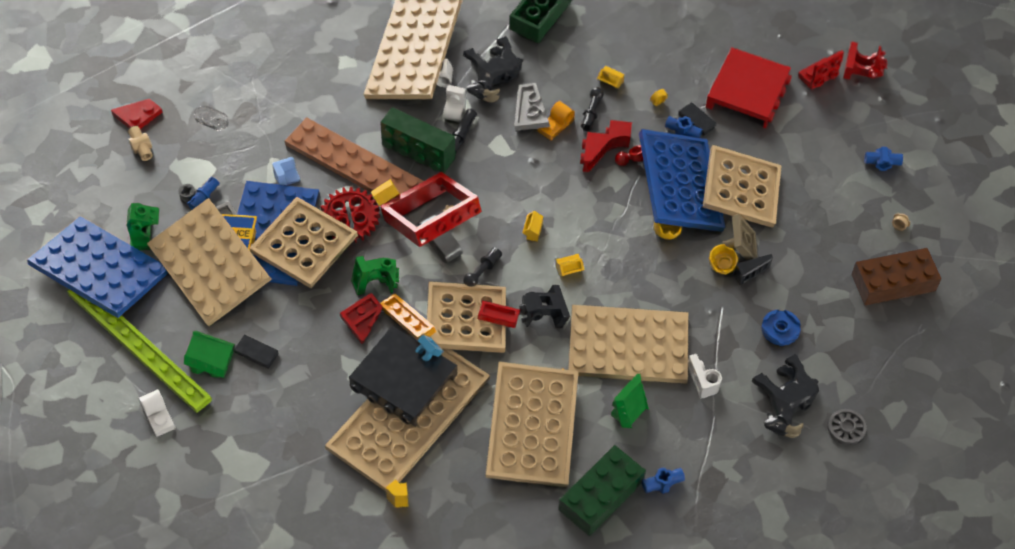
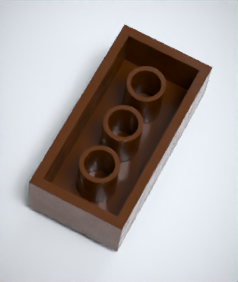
M928 248L857 261L851 274L865 306L935 292L942 279Z

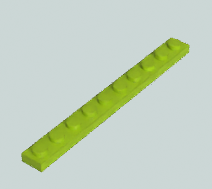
M67 291L68 295L196 413L212 401L211 396L122 315L117 318L75 292Z

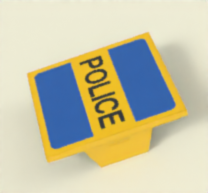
M222 214L249 249L251 244L255 242L257 216Z

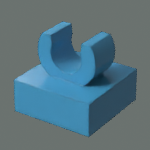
M422 335L418 339L421 345L417 347L416 352L421 354L424 350L426 351V354L422 357L423 360H430L432 355L439 357L444 352L432 338Z

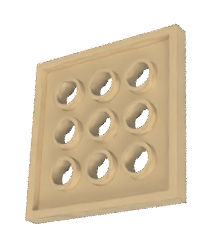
M712 145L709 154L703 207L731 216L740 214L744 220L773 228L776 224L781 165ZM723 164L729 165L730 169L725 168ZM741 169L746 170L747 174H744ZM758 174L763 175L764 179H761ZM721 178L726 179L728 183H724ZM739 183L744 184L746 189L740 187ZM756 189H761L764 194L759 193ZM720 193H724L727 198H723ZM737 198H741L744 203H740ZM755 203L760 204L762 209L757 208Z
M296 197L249 249L252 254L312 288L358 235L354 229ZM304 218L305 221L299 223L296 222V219ZM312 227H320L318 231H311L310 229ZM293 231V234L284 235V232ZM331 235L336 237L333 240L326 239L327 236ZM305 239L309 241L307 244L299 243V241ZM278 243L282 245L280 248L277 249L272 247L274 244ZM320 248L324 250L322 253L314 252L316 249ZM293 252L297 254L295 257L292 258L287 256L289 253ZM304 262H312V265L308 267L302 265Z
M429 282L427 321L436 330V333L431 335L430 338L441 349L505 353L506 326L479 320L477 317L482 300L506 306V287L485 285L469 287L465 284ZM449 298V299H451L452 301H451V302H444L443 299ZM463 300H470L471 303L465 304V303H463L462 301H463ZM448 313L451 317L446 318L442 314ZM462 315H469L471 318L464 319ZM442 329H449L451 332H450V333H444V332H442L441 330H442ZM468 330L471 333L463 334L461 331ZM486 331L489 332L490 335L484 336L481 334V332Z

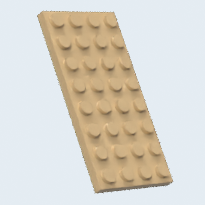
M395 0L364 92L366 99L433 98L439 73L442 69V62L446 56L462 0Z
M442 349L444 352L441 355L457 364L458 375L454 380L449 379L417 418L416 427L403 423L398 416L387 413L382 406L377 403L373 404L367 399L328 441L325 448L386 491V487L395 479L400 483L490 380V375L453 350Z

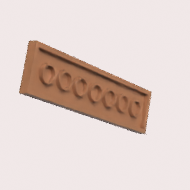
M307 117L285 140V145L369 192L390 179L400 194L424 182Z

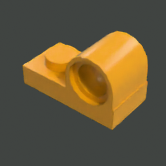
M561 101L556 102L550 111V117H548L550 127L537 128V131L551 141L574 121L575 111Z

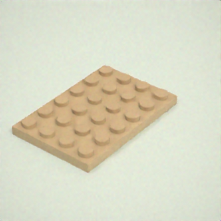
M209 198L147 243L208 326L212 325L272 280Z
M572 305L568 370L579 371L578 376L632 380L636 374H641L642 381L687 384L688 312Z
M506 362L498 363L485 478L568 487L579 371Z

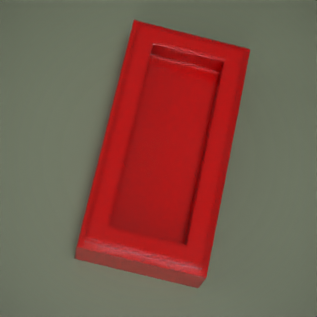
M482 300L477 319L516 328L520 309Z

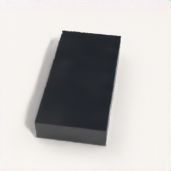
M692 102L678 112L680 117L686 116L691 118L693 126L703 129V136L716 127L717 123Z
M245 334L234 348L236 354L268 369L279 354L277 349Z

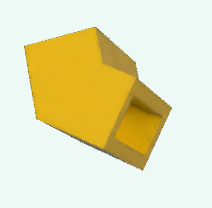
M605 66L603 69L601 68L597 79L619 89L624 82L625 74Z
M391 179L371 191L379 207L400 195Z
M536 211L527 214L522 232L527 236V240L538 242L543 225V216Z
M579 254L556 259V268L560 276L585 270Z
M395 479L386 487L387 499L394 507H407V483L400 484Z

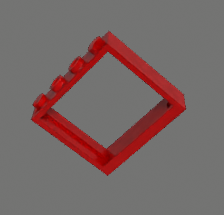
M443 172L434 175L380 205L384 221L418 247L427 244L482 212L478 196ZM446 191L461 201V203L418 227L402 217Z

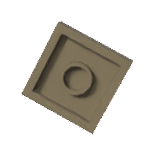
M740 214L732 216L734 238L724 240L722 244L736 249L746 260L758 258L756 232Z

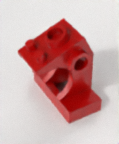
M851 41L843 78L850 80L851 74L870 78L883 77L884 69H887L888 64L887 59H884L883 56L886 52L882 51L881 46H879L877 53L865 56L858 52V43Z

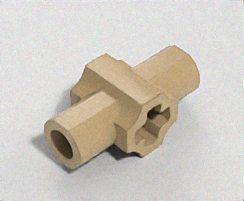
M138 126L131 127L128 133L131 137L129 143L135 154L139 153L143 161L150 160L153 157L150 150L152 144L147 133L142 134Z

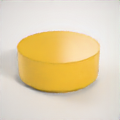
M660 89L652 94L650 101L655 106L660 105L667 99L668 94L664 89Z

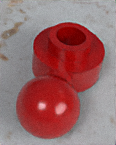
M641 145L632 147L629 153H617L615 162L619 166H625L629 160L643 161Z

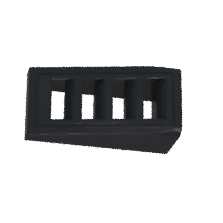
M772 254L737 263L734 275L739 285L770 268L773 259Z

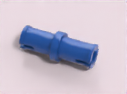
M211 176L202 187L196 190L197 193L192 199L187 202L188 207L193 210L210 198V194L220 185L219 181Z

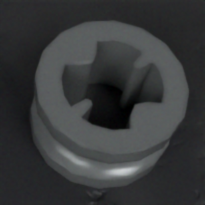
M184 184L178 190L180 199L185 203L189 202L196 194L195 187L191 184Z

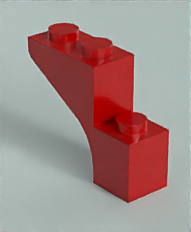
M610 120V127H606L605 134L587 132V138L583 139L582 150H585V153H581L580 164H584L583 172H590L609 150L617 147L629 148L632 122Z

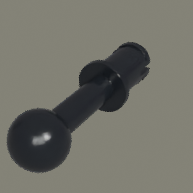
M594 87L590 91L591 102L589 108L583 112L584 118L581 123V128L584 131H591L593 122L597 118L596 106L598 101L604 96L603 90L599 87Z
M493 247L486 256L480 259L481 264L473 273H468L464 276L463 283L469 287L476 286L479 281L478 278L486 269L494 267V263L502 256V252Z

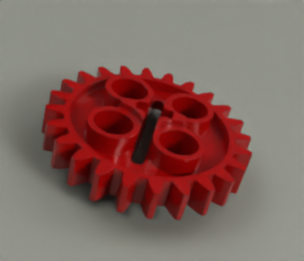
M343 187L341 193L335 190V196L329 194L330 200L324 199L325 205L320 206L321 211L346 224L348 227H350L345 203L349 202L354 224L353 229L357 231L358 235L354 239L355 243H357V238L364 241L363 235L370 237V230L376 231L374 225H379L380 209L376 200H373V195L367 194V190L361 193L359 187L356 191H353L352 187H350L349 191H346Z

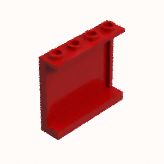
M731 47L707 96L705 107L712 110L716 103L764 120L763 128H766L768 122L772 123L774 109L778 110L781 102L779 98H783L785 95V85L790 84L792 75H789L791 67Z

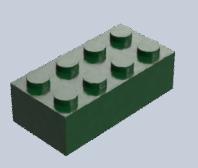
M521 0L509 15V30L539 43L573 0Z
M393 107L381 120L382 145L386 148L397 151L401 155L414 159L420 164L429 166L434 171L443 173L447 171L455 160L454 135Z
M614 445L559 499L558 510L590 536L642 484L646 470Z

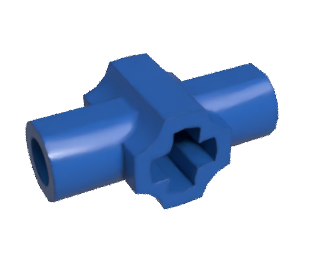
M669 116L665 123V127L674 130L677 135L700 138L703 130L693 126L691 118L686 116L678 119Z
M881 147L876 149L875 152H865L864 163L876 164V168L880 171H886L892 168V165L902 166L903 154L892 153L888 147Z
M663 467L657 470L655 476L642 480V487L645 493L660 491L662 494L667 493L672 485L685 481V475L681 468L671 471Z

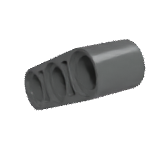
M433 214L419 221L417 225L420 226L437 215ZM450 231L428 242L444 263H448L463 254L460 244Z

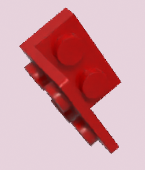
M841 50L828 58L825 57L799 71L798 77L811 90L817 86H822L826 81L838 76L844 52Z

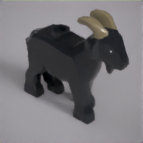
M507 36L497 39L496 44L498 46L490 49V53L496 57L490 58L487 61L479 53H476L473 48L463 52V56L469 59L477 68L479 80L477 83L471 80L472 84L467 86V92L489 103L496 102L500 98L497 95L500 89L491 91L493 85L510 82L517 77L522 69L523 59L513 54L512 46Z
M796 354L788 357L785 360L787 365L781 366L776 371L779 375L786 376L790 380L781 387L773 384L767 375L765 376L763 373L753 377L751 381L769 395L772 409L776 416L767 413L768 419L764 422V427L778 435L789 438L798 437L804 426L803 423L798 426H791L792 414L799 410L806 411L809 409L819 392V381L806 374L804 366Z

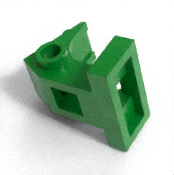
M131 203L127 212L126 224L130 236V246L138 250H150L147 243L151 241L152 225L159 224V208L140 203ZM146 228V233L142 232L141 229Z
M363 256L356 257L351 282L357 296L365 294L367 284L373 280L386 283L392 294L394 288L398 287V284L395 282L399 283V268L396 267V260L383 257L365 261Z

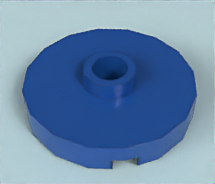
M778 309L767 313L763 319L761 329L768 341L784 346L790 345L798 339L801 324L796 315L790 311H779Z

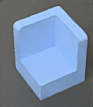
M293 157L272 163L273 173L278 185L287 186L300 181Z

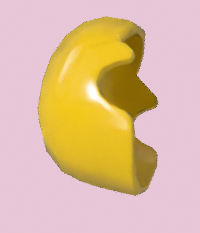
M654 221L653 229L659 237L672 240L681 234L682 226L655 223Z
M720 244L710 251L709 263L715 272L726 275L735 270L738 256L734 249L727 247L725 244Z

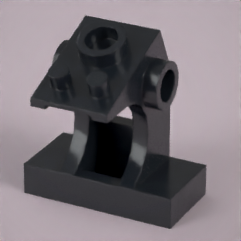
M552 285L547 293L528 292L522 296V304H519V315L523 316L521 322H525L526 327L532 321L540 320L543 316L548 315L552 317L555 328H563L570 318L560 285Z

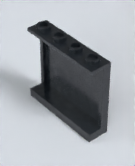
M391 326L349 376L350 388L355 393H361L366 396L371 403H377L382 406L387 413L395 414L403 423L416 427L417 418L445 383L449 379L454 380L458 375L457 364L442 355L439 357L432 355L430 360H423L422 357L426 354V351L424 350L421 354L416 352L417 347L421 345L419 341Z

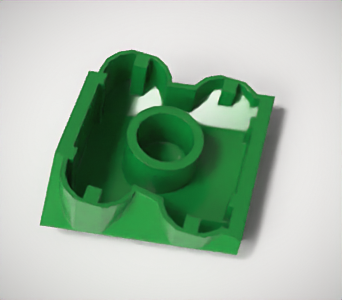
M193 331L191 341L184 355V365L189 366L190 371L195 374L205 371L211 377L224 378L234 352L235 344Z
M636 374L614 398L612 403L614 409L611 412V416L620 422L622 428H632L633 422L645 409H649L641 374Z

